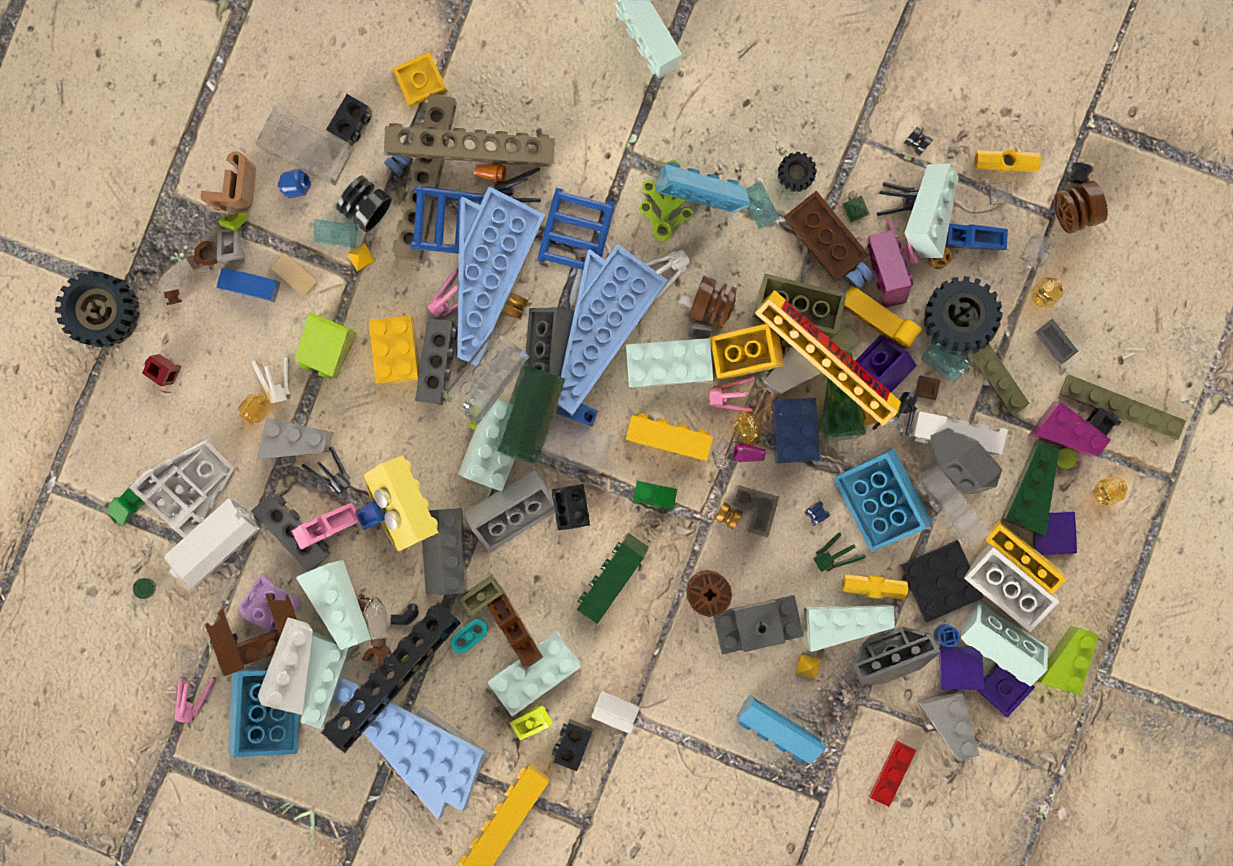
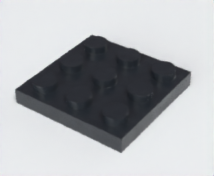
M954 540L900 564L926 623L984 598L982 592L964 578L970 569V565L959 540Z

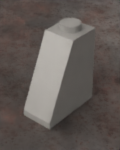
M791 345L783 356L785 366L772 369L763 383L766 384L765 389L773 395L775 393L782 394L823 372Z

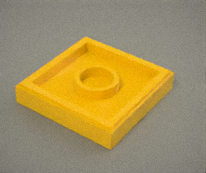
M430 52L392 68L410 108L429 99L430 93L439 95L447 91Z

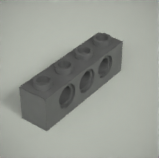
M427 318L415 401L443 405V401L447 400L448 389H445L446 380L449 381L451 376V368H448L449 360H453L454 348L451 347L452 339H456L457 327H454L455 323L452 321ZM439 336L445 338V344L442 347L435 345V340ZM435 357H441L442 364L438 368H434L432 365V360ZM433 377H437L439 380V385L436 388L429 386V380Z
M268 494L251 512L308 572L314 570L331 554L328 551L329 546L321 540L312 544L309 552L300 549L295 537L289 534V527L291 525L297 528L303 524L299 520L301 518L294 509L290 510L285 505L287 502L280 494ZM277 510L281 511L283 514V518L280 522L277 521L274 517V514Z

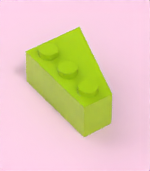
M1070 626L1057 644L1053 654L1048 658L1047 671L1037 682L1081 696L1099 634Z

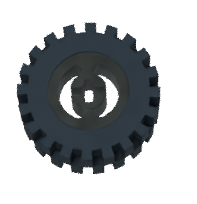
M964 276L962 281H959L958 277L952 278L951 283H948L946 280L930 296L924 313V326H927V336H932L931 342L934 345L939 343L941 345L939 349L943 352L947 348L951 350V355L961 352V356H967L969 351L975 354L979 352L981 347L984 349L988 346L989 342L996 335L1003 316V312H1000L1002 304L1001 301H996L998 297L996 291L993 293L989 292L990 285L987 283L984 287L979 285L980 279L976 278L974 283L969 282L970 277ZM971 305L976 309L978 313L977 321L973 319L974 309L968 312L967 317H960L956 325L952 323L948 315V310L952 309L954 311L952 316L954 321L959 317L960 312L965 314Z

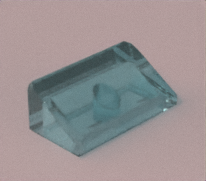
M761 180L746 188L750 200L748 208L758 228L760 229L777 221L779 216Z
M314 219L313 241L355 248L358 227L352 224Z
M931 343L921 359L951 382H956L964 373L969 362L957 353L956 355H951L950 349L946 348L945 352L939 349L941 346L939 343L936 345Z

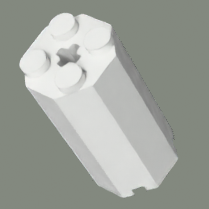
M228 498L165 555V561L172 567L170 569L171 574L177 579L181 577L193 589L261 529L256 518L253 515L249 516L247 508L236 499Z

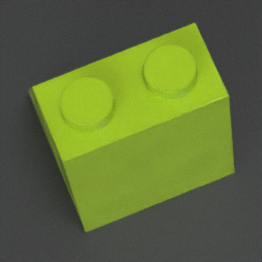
M309 312L294 360L300 362L299 367L310 371L311 368L318 370L317 375L326 379H330L331 376L337 378L356 336V332Z

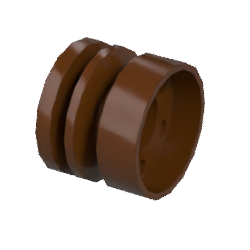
M1095 181L1079 184L1075 189L1072 187L1058 191L1054 195V208L1057 219L1063 230L1068 234L1074 233L1077 230H1083L1086 225L1092 227L1107 220V202L1102 189Z
M703 276L688 317L702 321L706 313L710 314L709 324L712 325L715 317H718L717 327L722 329L723 325L730 318L735 305L737 288L732 286L729 294H725L727 284L724 283L720 290L717 291L715 290L716 280Z
M708 569L699 571L690 578L687 583L686 595L693 610L700 615L712 617L726 611L731 603L732 590L724 576L717 571ZM711 588L715 595L708 599L704 592H708V589Z

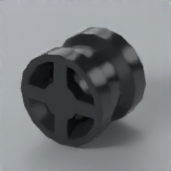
M1072 163V174L1069 175L1068 181L1076 185L1089 182L1088 176L1092 173L1093 167L1085 163Z

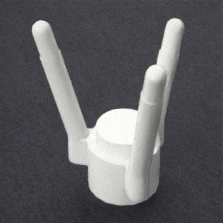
M683 250L673 251L669 255L646 263V265L651 267L668 260L669 263L656 271L657 274L670 267L674 271L678 269L656 298H659L687 270L686 266L690 264V260Z
M284 358V388H282L281 384L274 385L269 368L265 366L264 369L270 385L268 388L259 367L253 360L251 363L266 392L267 400L270 399L271 404L287 400L286 395L290 394L288 388V358Z

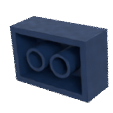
M816 397L771 401L775 463L820 461Z

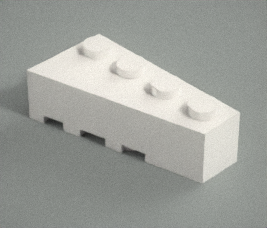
M920 411L915 412L910 437L916 438V442L928 444V441H931L930 436L932 434L950 428L956 433L978 440L990 455L1003 454L1007 429L992 430L988 425H971L964 420H949L945 416Z
M287 618L258 694L261 705L302 715L313 632L308 623Z

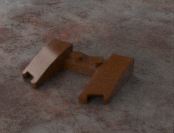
M272 593L265 594L277 629L236 644L224 609L217 612L220 619L212 626L208 622L205 623L223 677L243 670L246 664L274 655L287 618L297 620L288 594L285 595V600H273Z

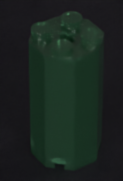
M526 365L521 366L495 444L498 447V452L513 458L517 454V458L532 464L535 463V460L539 461L566 379Z

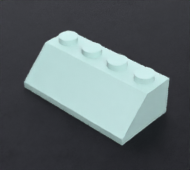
M979 600L962 627L961 639L967 645L973 646L980 651L984 657L992 659L1002 669L1008 670L1015 675L1019 681L1032 686L1047 671L1048 646Z

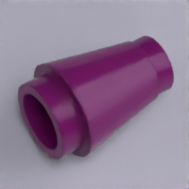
M744 442L736 443L733 457L739 463L764 461L766 450Z

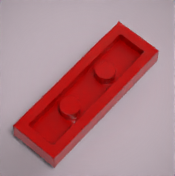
M895 740L869 795L871 799L890 807L916 749Z

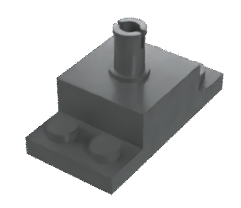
M795 595L727 609L720 615L713 616L722 654L740 650L744 652L784 644L785 640L804 637Z

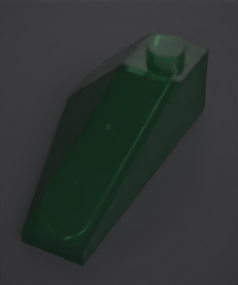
M848 352L847 354L853 359L852 352ZM827 378L822 413L825 440H849L865 435L866 429L862 407L832 380Z

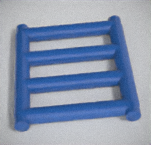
M415 186L414 192L417 194L414 241H411L410 248L459 254L460 199L464 197L470 201H476L480 205L484 194ZM425 195L438 197L434 243L422 242ZM446 198L458 199L455 245L443 244Z
M556 188L537 261L545 262L546 260L583 270L584 261L549 253L550 240L586 250L590 249L602 258L615 203L608 202L607 204L564 193L562 189ZM561 200L604 211L602 223L559 213L558 209ZM555 221L599 231L597 244L554 233Z

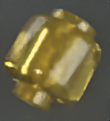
M1042 278L1031 290L1032 301L1040 308L1053 307L1063 296L1061 282L1056 278Z
M259 393L257 396L248 394L238 407L240 411L239 416L251 425L253 423H261L270 412V407L267 405L269 400Z
M745 411L736 416L737 420L733 423V428L740 441L750 444L762 437L761 434L764 428L755 413Z
M1113 475L1098 481L1093 493L1095 499L1100 504L1103 503L1106 506H1111L1125 499L1128 487L1124 480H1120Z

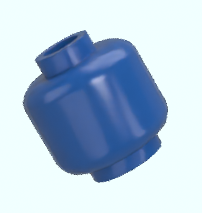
M300 169L283 172L280 176V181H278L279 191L287 198L304 196L311 188L308 174Z

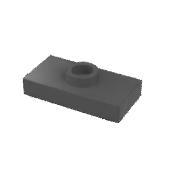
M1050 319L1034 332L1060 365L1079 352L1053 319Z

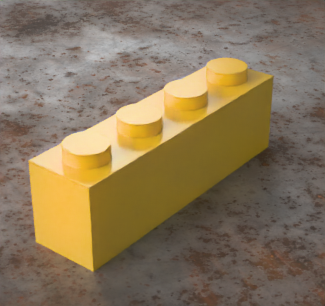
M638 412L636 416L632 415L626 440L707 461L713 436L709 435L710 431L697 428V432L691 431L689 426L677 423V426L668 425L669 421L657 418L656 421L649 420V415Z
M998 519L985 533V540L1051 595L1066 581L1065 574L1001 520Z

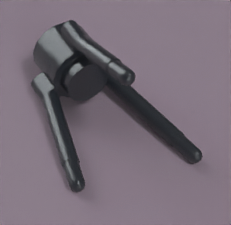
M537 167L504 182L494 184V189L511 197V195H514L513 186L528 181L527 177L539 172L540 168ZM513 198L519 202H541L540 198Z
M886 182L882 184L885 187L904 191L880 190L879 194L903 197L902 201L906 206L877 212V216L906 210L912 211L919 190Z
M904 392L899 399L901 404L895 418L898 419L902 413H910L905 435L908 436L914 414L917 410L915 407L917 397L910 392ZM876 423L872 429L876 430L881 423Z
M330 447L329 450L342 475L337 473L333 476L321 462H317L319 468L330 478L328 482L305 464L301 466L329 487L332 492H336L339 495L351 484L348 481L351 477L346 473L334 448Z

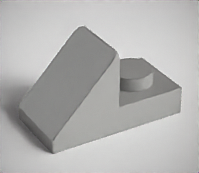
M227 228L217 231L218 262L227 263L245 259L240 246L241 232L239 229L233 231Z

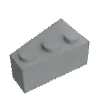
M266 418L257 459L264 460L329 452L333 432Z
M954 690L917 701L957 760L962 761L980 756L965 700L961 692Z

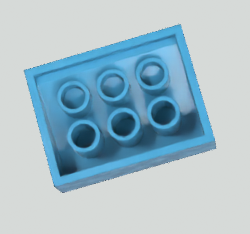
M668 162L667 165L664 164L660 169L655 192L730 213L738 212L750 206L744 186H740L738 181L727 179L726 182L719 180L720 177L714 174H707L705 176L699 174L700 171L693 168H688L687 170L680 169V165Z
M894 448L833 477L871 552L922 531L932 523ZM889 493L893 494L895 500L890 497Z
M249 667L232 673L228 753L233 757L297 754L299 714L263 706L258 698L268 668Z

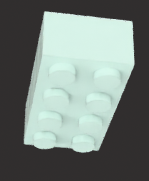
M617 0L616 14L620 21H625L628 26L626 30L630 38H635L637 41V49L640 55L647 58L649 62L647 66L650 72L661 78L680 67L682 53L651 1Z
M710 338L626 345L629 388L713 381Z
M488 396L458 474L466 479L502 492L533 413Z
M558 630L537 644L543 658L532 666L525 669L519 658H517L489 678L487 683L511 716H514L581 668V662Z

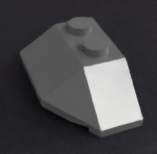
M950 428L930 436L939 467L963 494H979L997 487L1002 468L978 440L956 433Z
M901 627L863 642L852 666L861 684H884L922 669L940 654V650L931 633H923L918 630Z

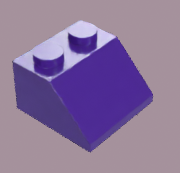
M881 334L855 360L890 392L917 367L906 350Z

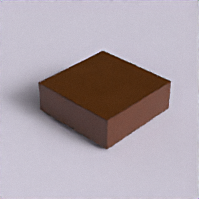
M920 375L917 381L915 396L935 401L941 380Z

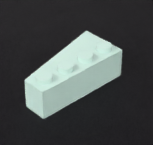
M951 164L927 165L904 233L920 258H943L958 183V174Z
M343 560L328 563L296 577L341 650L371 640Z
M890 604L806 607L807 649L813 652L895 628L894 606Z
M316 632L312 633L301 723L322 729L328 721L339 681L343 677L353 647L341 650L333 638Z

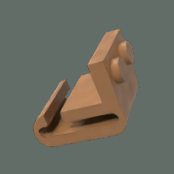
M235 151L228 154L226 160L237 168L238 172L236 174L232 170H225L223 192L201 191L200 199L206 202L207 206L213 207V210L226 211V208L247 210L253 204L256 166L241 152Z

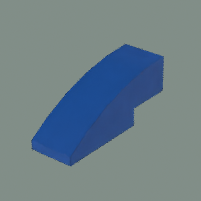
M949 223L945 247L1007 250L1008 229L974 224L960 225Z
M221 268L216 288L275 303L280 282L249 273Z

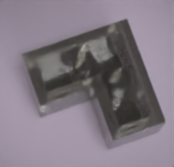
M736 485L731 505L751 511L745 531L764 537L769 536L779 496Z

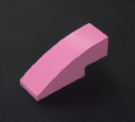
M353 503L326 513L293 529L292 533L300 549L306 548L359 523Z

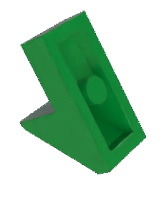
M128 487L120 497L112 499L107 512L121 526H124L145 502Z
M637 481L633 501L674 509L678 489Z

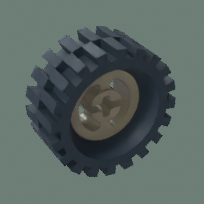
M88 271V275L85 273L77 274L78 280L70 278L67 281L70 284L69 287L62 286L60 291L64 292L63 297L57 296L56 301L60 302L61 305L60 307H55V313L61 314V317L56 319L58 324L65 325L62 330L64 333L70 334L71 339L95 347H112L113 343L120 344L123 342L122 336L129 338L132 334L128 331L130 327L136 328L137 323L133 322L134 317L139 318L140 312L135 311L134 307H140L139 301L133 300V297L136 296L135 292L129 290L130 286L122 282L121 279L102 272ZM99 296H105L107 301L103 302L94 299ZM104 317L109 318L105 323L100 325H96L93 323L94 318L102 321H105Z

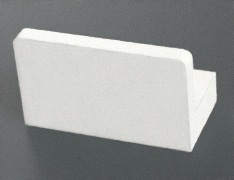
M602 691L591 718L631 734L639 706Z

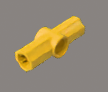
M977 150L974 157L975 170H999L1003 173L1009 171L1038 172L1041 165L1040 153L1016 152L1014 150ZM1004 157H1008L1011 160L1010 166L1004 163Z
M844 574L842 592L863 594L866 597L882 599L883 597L906 600L908 582L885 579V577L874 575Z

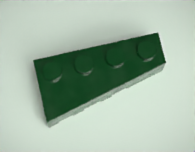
M1041 442L1034 443L1002 515V520L1037 535L1046 536L1060 450Z
M628 533L623 542H618L612 550V553H614L610 560L607 558L600 567L603 571L599 577L597 575L593 577L589 583L591 588L588 593L584 591L577 600L580 603L577 610L598 624L644 559L649 547Z

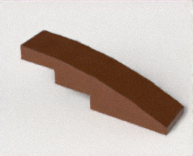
M504 591L501 596L487 606L510 646L516 652L521 664L527 669L542 659L543 655Z

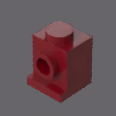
M161 354L151 355L145 361L142 374L161 387L172 385L178 376L181 366L175 365Z

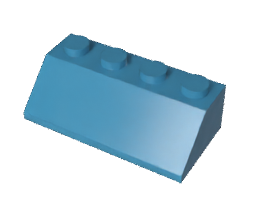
M751 695L748 696L737 714V718L740 721L739 724L747 730L751 728L758 732L757 736L765 741L772 740L776 743L774 745L776 748L783 752H786V750L794 754L792 757L802 764L804 761L811 764L827 747L821 738Z

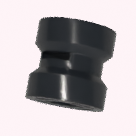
M917 126L904 141V144L914 148L915 153L920 156L933 139L930 136H925Z

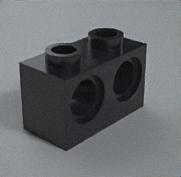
M346 94L326 130L330 135L352 147L353 143L359 141L362 134L360 131L363 126L370 122L372 110L368 105ZM354 109H361L358 116H352ZM344 127H350L348 134H341Z
M584 484L551 489L558 531L590 526Z
M569 719L568 724L564 723L559 734L563 736L560 744H555L552 755L555 756L554 763L578 771L593 728ZM572 730H578L581 733V737L573 739L569 733ZM564 750H571L573 757L566 759L562 756V752Z

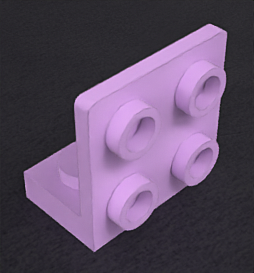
M261 574L238 609L244 619L271 632L276 630L277 627L265 594L272 593L273 600H285V595L288 594L294 612L300 605L301 600L274 586L269 577Z

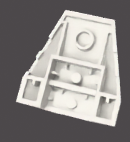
M205 440L144 472L129 488L180 536L185 538L205 520L206 514L210 508H213L216 496L219 491L223 490L234 467Z

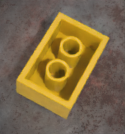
M410 315L369 320L376 383L389 384L418 380L420 365L414 318Z
M768 324L710 337L716 374L719 379H729L785 366L779 334Z

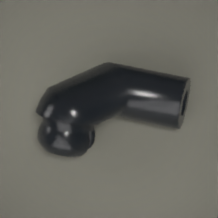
M411 603L403 614H391V625L411 624L418 617V606Z

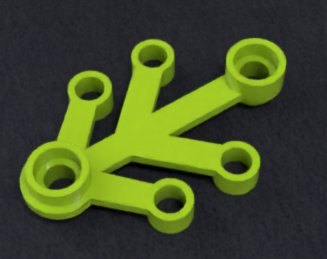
M675 160L668 161L680 165V163ZM644 182L643 191L651 196L662 211L661 220L653 212L652 205L648 201H643L640 204V212L645 214L654 225L653 236L658 241H667L672 237L673 229L676 226L692 218L693 211L688 207L683 208L680 215L669 221L670 213L687 200L676 198L672 201L673 196L666 194L663 200L661 195L655 192L654 182ZM647 184H651L653 186V189L651 191L645 189V186ZM644 204L650 207L648 211L642 210ZM689 211L690 217L685 218L683 212ZM665 228L667 233L661 235L659 229Z

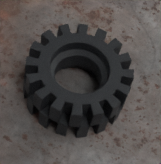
M792 152L785 156L780 163L778 179L780 178V184L784 185L785 189L789 188L791 192L795 190L801 192L803 189L806 190L814 181L817 169H815L816 163L812 162L813 158L811 156H806L807 153L800 154V152H796L793 154ZM795 164L801 165L805 170L804 177L798 180L793 179L789 173L791 166Z

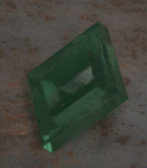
M862 195L843 203L851 223L870 215Z

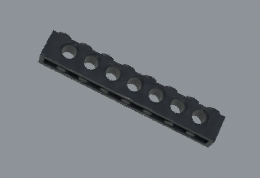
M439 602L431 606L426 616L413 626L411 633L399 641L398 647L393 653L388 654L384 658L383 664L378 669L372 671L365 684L359 686L355 690L354 696L339 708L338 714L326 722L321 733L335 747L346 753L461 622ZM438 623V627L430 631L431 626ZM423 639V644L419 647H416V643L419 640ZM409 655L408 661L401 663L402 658ZM394 671V676L387 680V675ZM380 688L379 693L372 696L374 689ZM365 704L364 710L358 713V707ZM350 720L349 726L343 729V724Z

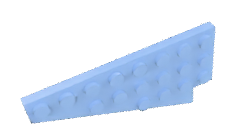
M491 187L487 188L480 205L464 197L460 199L456 357L475 366L478 364L545 214Z
M618 244L606 260L590 249L586 254L555 401L556 405L571 415L574 414L668 281Z
M345 678L341 679L334 699L342 706L354 696V692L359 686ZM390 702L363 733L436 818L439 819L443 816L447 803L464 811L468 806L485 751ZM365 704L358 707V713L364 710Z

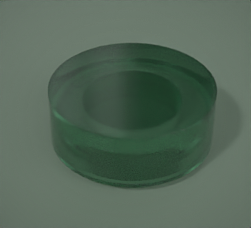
M150 578L138 579L133 585V593L139 599L150 598L156 591V585Z

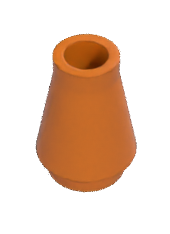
M501 163L476 164L475 177H481L495 183L504 182L506 179V166Z

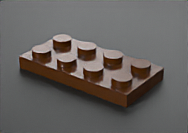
M817 191L783 217L835 282L869 255Z

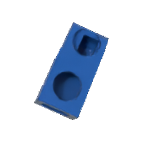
M581 403L573 415L561 407H558L556 414L593 427L599 411Z

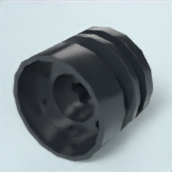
M361 175L354 179L342 193L336 205V210L344 214L348 219L355 216L354 224L363 231L369 232L384 217L392 203V198L381 189L374 191L375 185L372 182H368V179Z

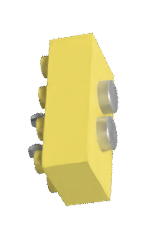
M403 455L382 463L364 474L371 502L376 501L378 506L383 508L385 520L381 524L398 551L439 533L437 530L438 523L435 518L431 517L428 511L429 503L425 498H422L419 491L420 484L418 480L413 478L410 472L412 469L411 464L408 460H405Z

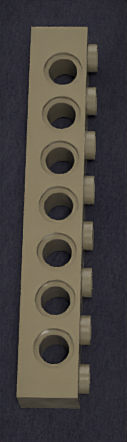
M430 93L429 99H426L424 103L425 119H421L420 125L424 126L423 129L441 126L445 130L451 131L457 107L455 98ZM441 114L442 119L439 122L432 121L434 115ZM424 137L421 140L425 146L433 144V142H428V137ZM449 138L443 140L444 146L448 147ZM416 158L411 162L410 171L413 173L411 180L408 179L406 184L407 200H403L401 212H404L403 218L398 221L397 232H399L398 240L394 241L392 252L395 253L394 256L397 259L422 264L425 250L410 248V244L406 243V237L411 234L414 235L415 224L410 223L411 216L416 214L414 199L417 194L414 192V187L439 188L445 161L443 159H433L431 162L426 163L423 161L424 158ZM421 175H429V179L427 182H419V178ZM425 195L422 242H427L436 196Z
M390 123L389 126H385L384 155L542 167H551L554 164L555 138H549V135L546 134L530 137L528 133L508 135V132L496 131L495 134H490L486 130L481 129L474 130V132H466L464 128H453V131H449L441 126H433L432 129H423L424 126L411 125V128L402 127V124ZM407 135L412 139V142L409 145H404L401 143L400 138ZM424 137H429L432 139L433 144L425 146L421 140ZM451 139L454 142V146L452 148L445 147L443 140ZM466 140L473 141L475 148L467 149L464 142ZM493 142L496 150L489 151L485 147V143ZM513 143L517 151L509 152L506 144ZM534 145L537 148V153H529L527 146Z

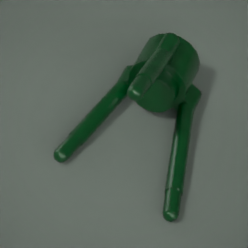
M837 533L822 549L815 552L817 556L813 559L821 572L825 570L829 572L834 568L864 559L866 555L863 554L835 563V559L856 548V545L853 544L832 556L829 552L824 553L841 536V533Z

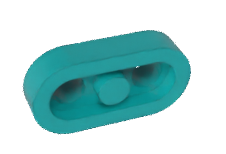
M474 619L451 638L450 645L452 650L459 654L470 650L487 635V623L482 619ZM476 625H479L482 628V631L477 633L475 632L474 627ZM459 639L465 640L464 646L458 644Z

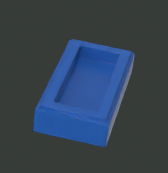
M376 501L355 511L363 530L385 520V512L383 508L378 506Z

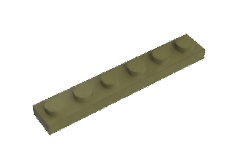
M952 309L948 310V315L952 323L956 325L960 317H967L968 311L965 314L960 312L959 317L954 321L952 319L954 313ZM990 344L984 349L981 347L979 352L975 354L969 351L968 354L1010 416L1030 404Z
M1072 375L1066 376L1060 391L1062 396L1093 408L1102 407L1113 416L1174 440H1179L1186 422L1184 419Z

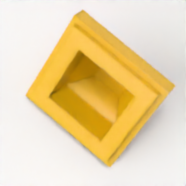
M365 243L347 253L357 271L375 262Z
M801 654L795 674L816 680L821 659Z

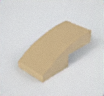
M285 252L270 267L303 296L317 282V279L304 270Z

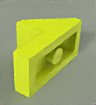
M542 705L539 707L534 706L512 720L510 724L521 741L550 727L553 722Z

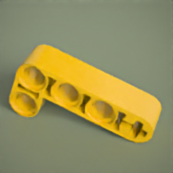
M850 286L846 291L847 295L843 307L846 311L901 348H910L922 330L920 326L911 320H902L854 286Z

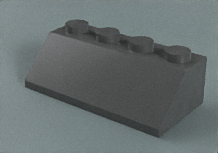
M558 307L529 308L522 391L557 394L574 310Z
M462 508L428 510L431 517L435 518L438 523L437 530L439 533L422 540L426 594L466 593L468 586Z

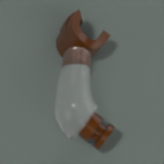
M201 242L195 248L194 255L191 254L161 276L158 290L159 293H164L165 298H168L167 306L182 302V299L178 298L182 282L199 267V264H217L216 259L207 261L202 257V250L206 247L212 248L214 242Z
M360 594L357 600L361 611L364 612L363 616L367 618L371 637L370 641L373 646L365 652L362 660L367 662L375 654L378 657V667L383 664L384 658L392 653L390 648L386 646V608L378 597L365 598V595Z

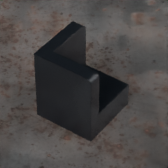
M1102 407L1094 408L1086 419L1088 423L1106 436L1113 426L1121 424L1119 419Z

